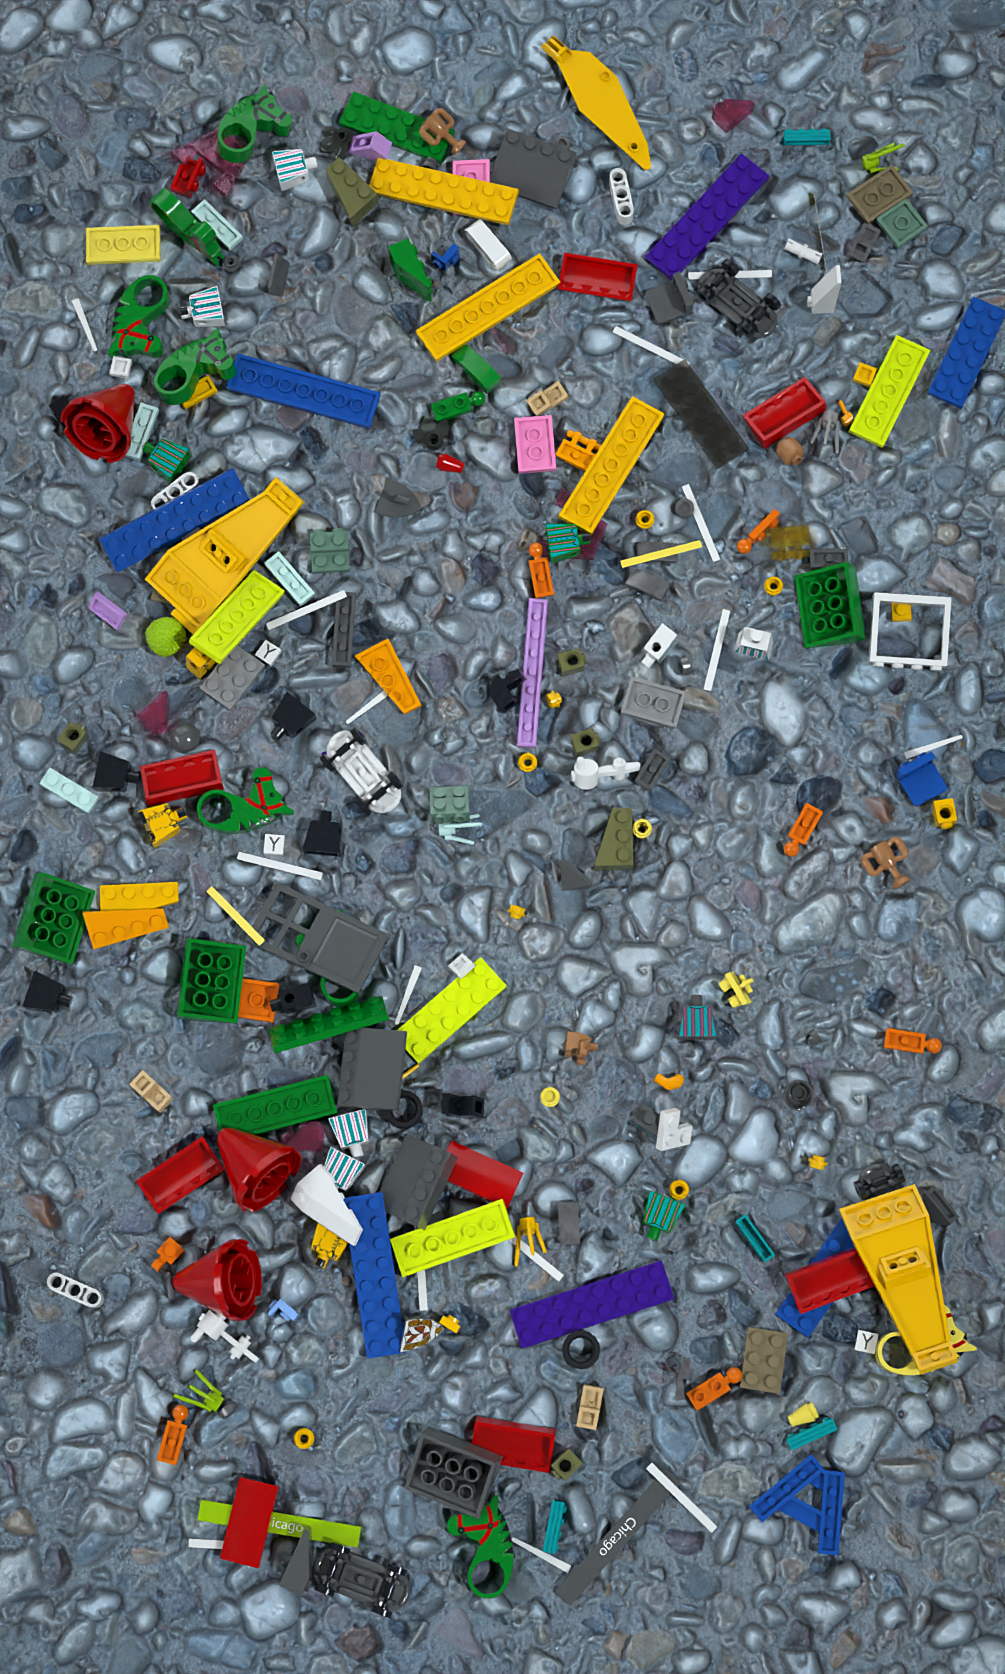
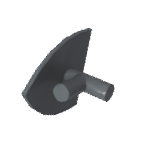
M387 478L375 513L394 518L413 515L422 510L417 497L409 488Z

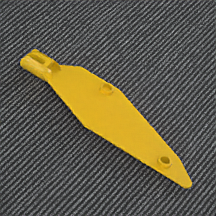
M552 35L546 43L542 44L541 49L558 64L579 111L644 170H649L651 168L648 143L617 76L591 52L570 50L556 36Z

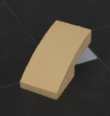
M557 381L546 390H540L526 401L535 415L539 416L570 397L560 382Z
M143 1070L129 1084L159 1113L174 1099Z
M584 1384L577 1427L596 1430L604 1387Z

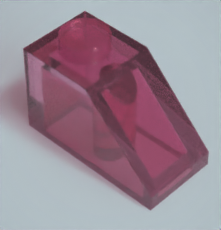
M726 99L722 103L718 102L713 107L711 119L727 133L753 112L755 103L751 100Z
M166 690L136 715L138 720L153 736L162 734L169 723L170 697Z
M308 1122V1125L302 1126L286 1145L294 1147L298 1152L325 1151L324 1125H320V1122Z

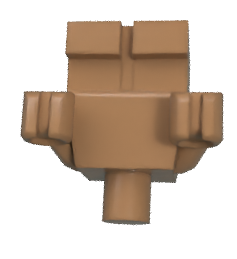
M567 1031L564 1057L570 1058V1055L577 1056V1065H584L585 1058L583 1057L588 1056L589 1051H597L598 1043H590L591 1037L582 1033Z

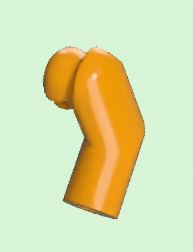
M658 1073L654 1082L666 1090H673L683 1085L684 1077L676 1074L674 1077L666 1078Z

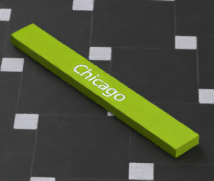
M201 1500L197 1520L228 1525L233 1505ZM273 1512L269 1533L301 1538L304 1529L310 1526L312 1540L328 1543L334 1542L358 1548L362 1528L360 1526Z

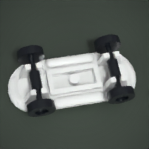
M354 727L351 731L344 730L333 735L327 745V755L323 754L320 760L331 772L337 769L360 797L356 801L359 808L367 816L373 813V811L386 813L395 809L401 800V788L404 785L392 771L388 772L365 744L367 740L361 732Z

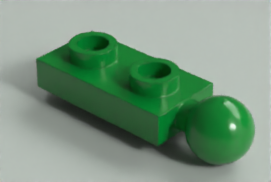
M476 391L468 398L465 392L433 403L431 407L436 422L439 423L444 419L449 420L472 412L471 405H483L486 397L483 392Z

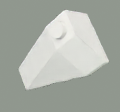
M836 265L829 270L812 288L810 296H807V306L811 307V314L834 313L841 287L840 265Z
M320 1164L297 1183L291 1200L302 1212L355 1246L363 1229L352 1209H348L344 1203L345 1197L342 1192H338L334 1185L336 1183L334 1177Z

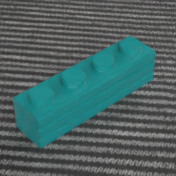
M825 128L821 130L787 129L783 133L784 146L830 145V130Z
M746 1214L735 1221V1224L764 1263L775 1256Z
M829 1417L822 1419V1423H813L810 1425L811 1428L806 1429L805 1427L800 1429L798 1434L791 1433L787 1435L788 1438L785 1440L790 1451L838 1430L833 1418L829 1419Z
M552 1500L543 1552L555 1554L559 1550L560 1544H557L558 1539H561L562 1534L560 1526L564 1524L562 1515L566 1513L567 1508L564 1502Z

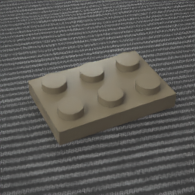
M890 165L847 193L846 197L866 224H870L905 198L909 199L912 197L914 192L894 166Z
M752 1327L747 1328L742 1379L739 1388L780 1394L788 1333Z

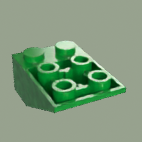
M408 238L388 246L389 261L396 277L428 302H431V294H433L431 286L433 284L429 275L426 276L424 272L426 269L422 259H418V251L415 244H411Z

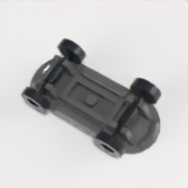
M725 259L721 263L723 269H711L701 276L698 289L696 290L697 296L703 302L713 305L734 322L746 337L765 338L774 332L777 325L775 310L781 307L780 301L771 293H767L762 299L735 276L739 269L731 260Z
M875 1163L865 1167L861 1171L858 1180L853 1182V1185L860 1200L865 1201L901 1189V1183L905 1182V1177L898 1163L892 1165L891 1168L884 1164Z
M331 1542L330 1548L322 1551L314 1561L313 1574L318 1582L314 1590L334 1597L335 1593L373 1606L372 1612L387 1618H391L393 1613L391 1611L401 1609L407 1603L411 1593L410 1583L406 1578L408 1570L390 1563L386 1567L350 1553V1548Z

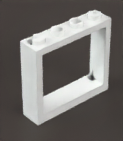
M874 593L872 595L868 663H873V666L884 667V664H890L892 668L902 669L905 665L911 666V669L923 670V667H930L931 671H942V668L947 667L951 597ZM880 603L944 607L941 660L876 656Z

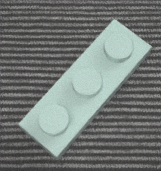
M205 199L191 211L192 215L200 223L205 221L213 228L216 238L229 251L243 240V236Z
M140 403L133 422L131 447L125 457L141 461L144 453L143 448L148 442L159 413V408Z
M279 551L264 563L300 607L315 596V592Z
M52 768L48 769L39 783L42 787L87 814L91 812L99 800L98 796Z

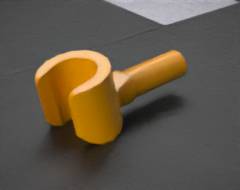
M840 400L838 404L844 414L840 420L847 427L853 422V415L846 410L843 401Z

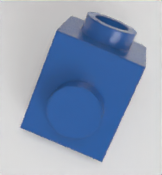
M454 243L442 257L434 251L431 253L432 264L438 269L442 268L444 271H447L452 264L455 265L460 258L459 247Z

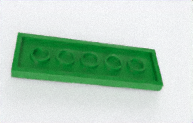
M354 91L339 121V126L360 134L377 131L392 142L391 146L425 159L432 157L436 159L438 164H441L450 145L443 138L438 145L432 146L420 136L419 130L425 122V118ZM449 129L448 133L454 136L455 130Z
M374 996L363 1002H353L346 1007L333 1008L329 1012L322 1014H313L309 1018L296 1019L292 1023L285 1025H276L269 1029L274 1052L279 1053L387 1021L389 1017L383 997Z
M328 1075L213 1104L219 1132L224 1128H233L253 1135L338 1114Z

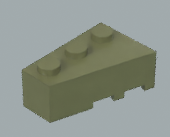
M340 157L326 168L327 179L353 227L378 204V194Z
M612 808L595 862L594 871L633 870L632 808Z

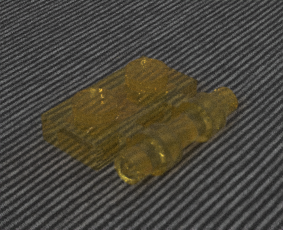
M808 525L770 528L771 548L778 547V552H771V560L779 559V561H785V559L789 558L799 560L802 557H810L809 549L802 550V545H809ZM785 546H795V550L785 551Z

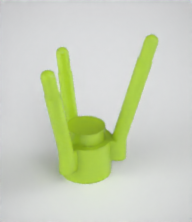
M891 143L862 156L865 171L870 170V173L886 169L887 167L876 168L877 165H880L878 157L904 147L905 144L902 143L895 146V143Z
M195 1370L198 1377L212 1391L207 1395L195 1386H189L190 1389L205 1398L204 1403L174 1394L173 1397L204 1408L209 1412L211 1410L217 1412L225 1399L221 1396L222 1392L218 1391L203 1374Z

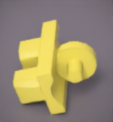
M735 972L725 974L726 978L719 985L724 992L732 988L736 994L728 999L731 1006L736 1008L741 1005L750 1004L752 1001L748 994L753 992L750 985L754 980L752 978L747 980L744 974L740 975L738 979Z

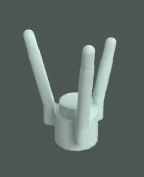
M479 814L470 815V819L480 817ZM455 822L439 824V835L445 836V840H454L474 845V841L452 836V834L456 833V828L482 826V823L456 824Z

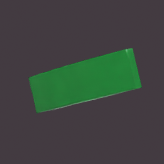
M466 344L451 355L470 379L477 383L486 394L501 383V377Z

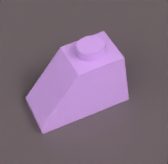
M377 131L356 135L352 138L348 153L372 161H377L378 158L384 160L390 154L392 142Z

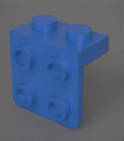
M932 751L928 754L925 752L915 757L916 760L911 763L909 761L902 763L898 766L899 769L895 775L915 807L947 790V785L933 764L935 756Z

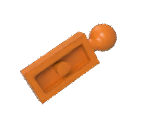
M776 509L748 535L747 539L738 541L737 550L739 553H749L752 545L756 542L760 543L766 537V532L769 529L773 530L779 524L780 513Z
M537 542L532 543L529 547V554L534 557V560H529V567L536 599L554 596L548 558H541L544 548Z
M808 803L805 804L787 836L792 839L791 842L786 843L784 846V853L787 856H796L799 853V844L805 846L823 811Z
M886 1028L883 1048L923 1054L924 1048H926L930 1053L935 1054L941 1050L942 1043L937 1038H931L926 1041V1034Z
M737 1367L728 1369L725 1377L719 1372L686 1394L698 1411L731 1390L728 1384L730 1382H740L742 1372Z
M177 1405L173 1409L174 1422L167 1421L157 1456L158 1461L173 1465L178 1463L188 1425L182 1424V1421L189 1415L188 1408L184 1405Z

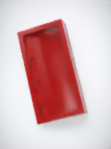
M564 252L558 290L631 302L638 264Z
M803 377L745 413L743 418L765 449L826 411V401L811 383Z
M215 749L140 766L148 806L202 795L211 790H224Z
M202 1135L136 1179V1182L157 1214H159L225 1169Z
M451 1140L446 1151L454 1154L458 1159L447 1182L490 1202L503 1199L506 1209H508L524 1173Z
M855 1247L784 1274L800 1314L875 1286Z
M476 1416L472 1444L503 1456L501 1465L550 1473L556 1429Z
M239 1478L220 1559L260 1568L279 1486L247 1478Z

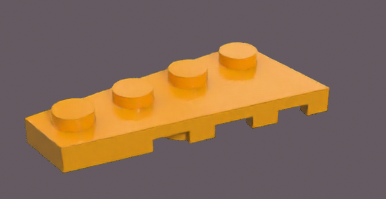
M389 639L355 655L358 661L405 715L422 707Z
M164 908L82 912L93 949L169 928Z

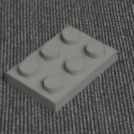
M237 645L221 664H217L200 686V690L229 711H232L265 668V664Z
M631 676L620 714L676 729L686 692Z

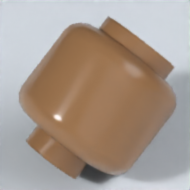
M786 437L777 444L776 454L785 465H797L803 459L804 449L795 438Z

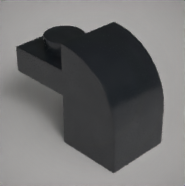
M519 669L510 671L504 679L497 674L491 682V698L498 709L504 714L520 703L512 690L527 679Z
M442 1093L441 1113L454 1118H484L485 1098Z

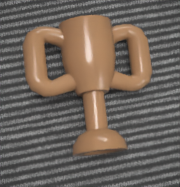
M442 108L436 109L425 120L419 130L420 136L432 146L438 145L440 140L444 138L453 146L452 154L454 156L466 143L465 140L457 141L448 133L449 129L454 126V119Z
M892 837L888 841L880 842L861 858V864L870 876H878L885 869L889 870L895 880L893 882L894 890L911 880L907 876H901L895 867L896 862L904 860L909 854L907 847L899 837ZM893 843L896 844L901 855L894 856L890 848ZM868 858L876 860L879 864L877 870H874Z

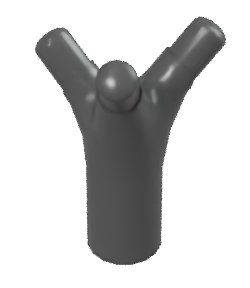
M161 1268L160 1271L165 1278L167 1286V1297L175 1298V1288L173 1287L175 1275L171 1277L170 1272H166Z

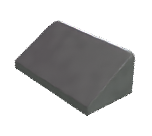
M277 253L274 254L267 287L270 295L282 297L290 264Z

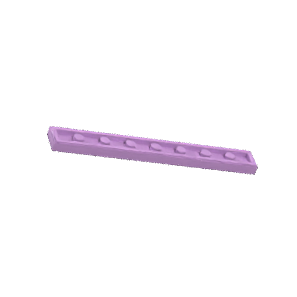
M529 598L523 674L527 680L522 683L517 747L536 748L548 599Z

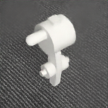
M578 757L574 765V771H571V778L577 787L592 789L598 784L599 777L613 776L616 780H622L625 778V774L639 771L640 763H625L624 759L616 758L612 765L598 767L594 760Z
M208 1310L206 1314H201L198 1318L200 1320L197 1324L198 1328L191 1336L192 1342L196 1343L204 1332L215 1341L222 1336L233 1345L229 1351L232 1353L230 1358L234 1360L237 1357L239 1359L244 1353L257 1363L259 1358L247 1349L251 1344L249 1341L250 1336L246 1335L243 1337L241 1335L237 1341L225 1332V1329L229 1326L224 1321L226 1317L216 1312L213 1313L211 1310Z

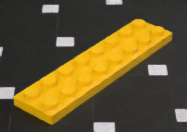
M379 158L377 159L369 184L378 196L508 226L519 194V189Z
M539 253L416 330V334L434 360L438 362L559 286L560 281Z
M632 396L559 513L558 518L568 524H576L577 529L584 533H589L591 536L665 414Z

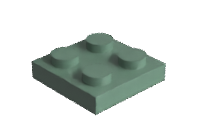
M906 198L876 218V223L897 249L928 229V225Z

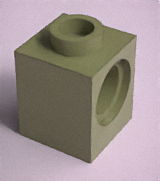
M580 648L557 654L562 677L584 671L587 660L585 654H581ZM569 659H576L578 663L570 665L567 661Z
M70 722L57 740L60 745L76 755L89 736L86 732L87 729L83 725ZM72 734H79L76 740H70Z
M593 728L570 736L576 757L598 751V744H601L598 733H594ZM587 738L591 740L592 743L588 746H585L581 743V741Z
M568 1448L551 1465L553 1468L551 1472L558 1480L561 1478L566 1480L582 1462ZM562 1460H568L571 1463V1469L568 1472L560 1470L559 1464Z

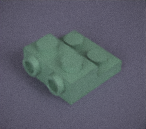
M334 528L333 532L316 529L314 533H310L312 574L350 572L348 531H344L343 528Z
M468 786L430 787L431 823L469 822Z

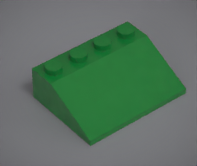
M844 562L795 575L804 646L806 649L850 644L866 639L858 579L854 565Z
M44 872L35 873L12 947L30 954L73 965L85 927L82 912L90 910L95 890Z
M191 938L185 941L176 1019L237 1024L246 946Z

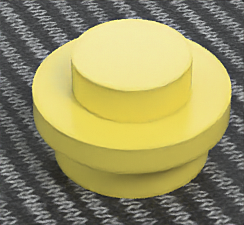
M547 1087L542 1090L540 1100L544 1106L554 1107L558 1104L560 1095L555 1088Z

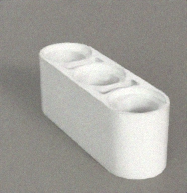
M615 168L610 172L609 187L617 221L622 225H627L633 220L634 207L626 173L623 169ZM615 178H620L621 181L617 182V181H614L613 179H615ZM624 195L625 198H618L617 196ZM626 211V212H628L629 214H628V215H622L621 212Z
M477 220L464 230L467 238L496 271L512 260L508 250L482 220Z
M187 472L153 497L151 501L152 508L155 509L158 504H165L176 498L171 496L174 492H180V495L199 486L200 483L197 475L193 472ZM190 480L195 481L192 486L186 485Z
M53 1273L47 1279V1285L51 1290L88 1307L99 1308L104 1302V1296L98 1290L60 1273ZM60 1277L62 1285L54 1288L53 1280ZM78 1285L80 1293L77 1296H72V1287ZM96 1293L98 1295L97 1303L90 1304V1295Z

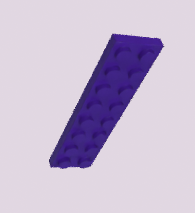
M741 153L645 256V260L672 281L673 274L677 272L682 273L766 183L769 175Z
M661 1260L509 1311L521 1348L524 1349L574 1331L674 1300V1296Z

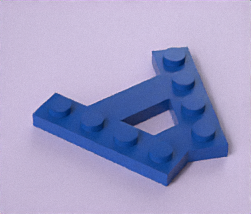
M810 1454L749 1505V1507L761 1522H764L777 1510L787 1514L819 1532L817 1553L838 1556L845 1472L824 1470L815 1457ZM808 1484L822 1490L821 1511L799 1500L794 1495Z

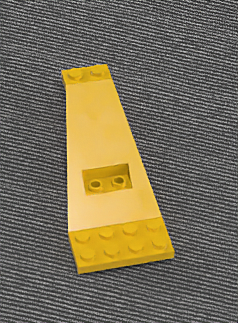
M275 477L264 492L167 550L145 580L199 629L228 598L305 502L284 482ZM213 544L216 545V550H215V551L212 550V545H213ZM226 557L230 559L228 564L225 561Z
M915 1184L840 1208V1215L853 1245L907 1346L919 1374L921 1375L957 1363L958 1357L950 1342L930 1217Z

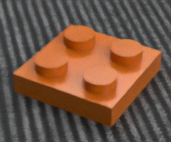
M243 978L238 1018L274 1023L276 1011L272 1012L269 1001L278 998L280 984Z

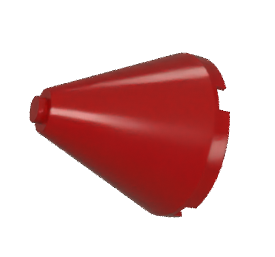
M124 383L73 399L66 405L61 413V422L64 421L66 426L63 431L69 441L80 452L94 460L99 458L108 459L107 463L117 462L128 453L132 440L135 391L132 386Z
M224 1128L217 1135V1144L235 1202L243 1212H247L246 1209H249L251 1212L258 1211L274 1201L288 1187L285 1184L290 1175L295 1177L300 1168L301 1154L292 1146L233 1128Z
M231 1239L179 1271L173 1278V1287L180 1294L232 1321L247 1320L254 1314L257 1305H253L255 1297L261 1296L262 1273L255 1249L248 1248V1241L244 1239Z

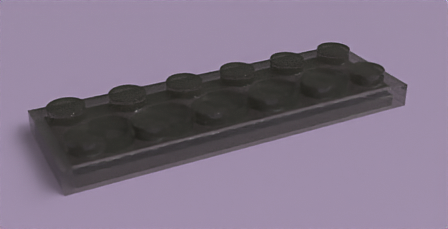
M685 359L654 378V383L717 470L748 450L749 447Z

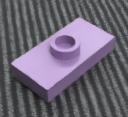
M99 592L94 594L88 606V609L116 630L122 627L127 616L126 612Z

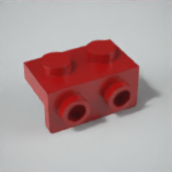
M183 156L170 190L192 198L193 193H196L199 188L198 181L200 177H203L206 171L204 160L199 158L197 161Z

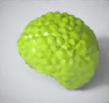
M161 617L154 620L145 632L149 648L161 657L175 654L186 638L185 628L177 619L172 617Z

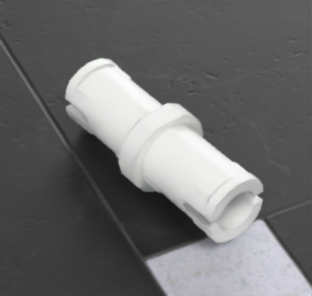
M790 238L784 250L799 255L798 258H805L817 265L823 254L808 248L806 244L802 245Z

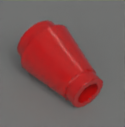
M440 453L435 468L440 469L439 471L462 473L464 462L446 453Z

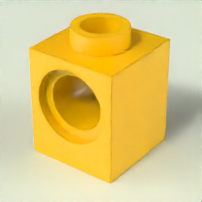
M953 798L933 801L931 807L935 827H941V829L952 828L957 822ZM940 812H948L949 818H942Z

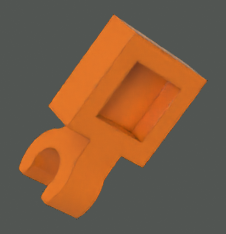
M169 1237L156 1251L160 1257L151 1264L152 1268L158 1272L166 1262L172 1266L185 1250Z

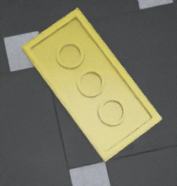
M160 225L86 228L87 265L161 262Z

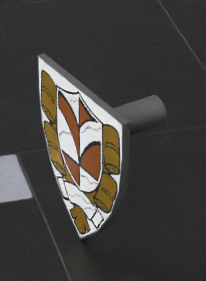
M405 1316L402 1319L404 1329L399 1352L417 1349L429 1343L444 1330V1327L431 1318H409Z

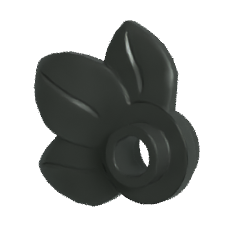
M329 126L322 131L325 138L320 143L319 151L322 153L333 152L335 160L339 157L343 159L348 153V145L352 141V133L347 128L338 129L334 126ZM342 134H345L344 139H340Z
M425 416L421 422V429L412 430L413 437L418 443L425 444L427 449L431 451L439 450L443 445V439L449 434L448 421L444 419L436 424L430 417ZM432 440H436V441H437L436 444H431L430 442H431Z

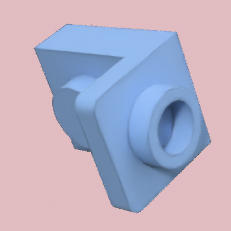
M275 1299L268 1307L270 1311L267 1314L270 1317H273L279 1309L282 1310L279 1314L287 1321L290 1319L296 1321L300 1316L282 1299L279 1301Z

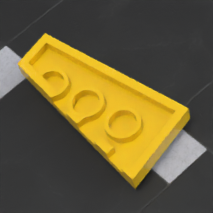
M178 882L100 885V911L162 908L179 903Z

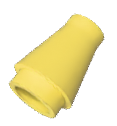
M639 819L633 824V833L637 838L644 839L651 834L652 826L649 821Z
M806 1402L791 1415H788L792 1427L814 1422L819 1417L813 1402L809 1404Z

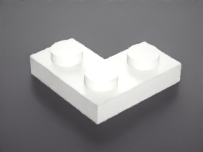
M676 1108L660 1111L656 1148L660 1151L689 1145L691 1142L693 1126L688 1123L679 1125L680 1110Z

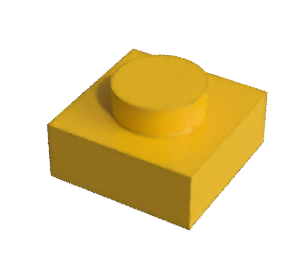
M859 362L853 382L870 388L877 368Z
M890 604L892 622H911V605Z
M443 1315L439 1321L441 1325L456 1334L461 1328L458 1325L459 1320L451 1315L448 1317Z

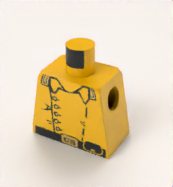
M195 647L186 656V668L200 680L217 663Z
M168 803L138 811L154 848H157L178 834L181 830L177 822L188 818L183 807L172 812Z
M319 1222L316 1227L311 1250L318 1253L314 1265L325 1269L329 1259L335 1262L339 1261L349 1243Z

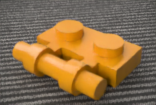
M569 429L566 436L572 440L570 442L563 439L555 457L586 471L596 455L592 451H598L602 445L593 438L589 439L582 436V433L579 431L574 432ZM580 442L586 445L587 448L584 449L578 446L577 443Z

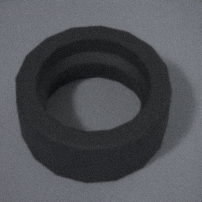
M401 1090L400 1099L408 1098L415 1104L416 1112L413 1118L408 1121H400L395 1118L392 1110H385L387 1119L393 1126L399 1129H408L419 1123L423 1114L421 1100L416 1094L411 1091Z
M584 1330L572 1332L564 1340L562 1347L563 1358L567 1364L576 1369L591 1367L598 1360L600 1354V1345L597 1338ZM585 1338L590 1341L593 1346V1353L590 1359L579 1362L571 1357L569 1347L573 1340Z

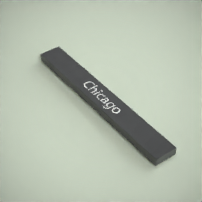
M664 1469L662 1473L677 1487L680 1482L667 1469ZM655 1479L556 1589V1592L571 1605L666 1500L671 1492Z

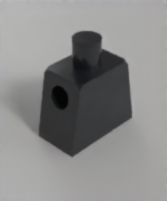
M286 692L271 717L276 727L270 734L278 741L285 733L291 738H295L316 720V715L290 693Z
M100 752L92 787L97 792H125L128 783L139 784L141 774L131 771L129 761Z
M321 811L320 821L311 820L303 845L304 854L341 857L338 822H331V811Z
M34 971L22 1006L26 1010L57 1013L59 1005L70 1008L73 997L63 994L65 990L63 984Z
M309 982L279 991L280 998L269 1001L272 1012L283 1009L286 1014L317 1007ZM289 999H294L292 1003H287Z

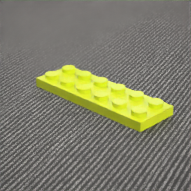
M896 335L848 433L881 448L884 447L930 353L929 349Z
M253 570L190 638L189 643L221 664L280 600L285 590L256 570Z
M481 957L473 963L475 967L463 978L457 977L398 1029V1031L407 1032L405 1050L418 1064L507 987Z
M500 1199L428 1225L425 1230L419 1228L394 1237L390 1241L402 1277H407L516 1238L504 1200Z

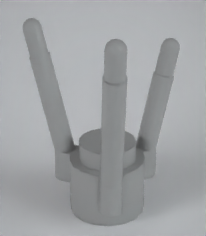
M830 410L824 411L823 417L819 418L810 444L814 443L822 425L826 429L824 445L827 444L830 430L835 428V453L839 454L840 422L837 421L838 413Z

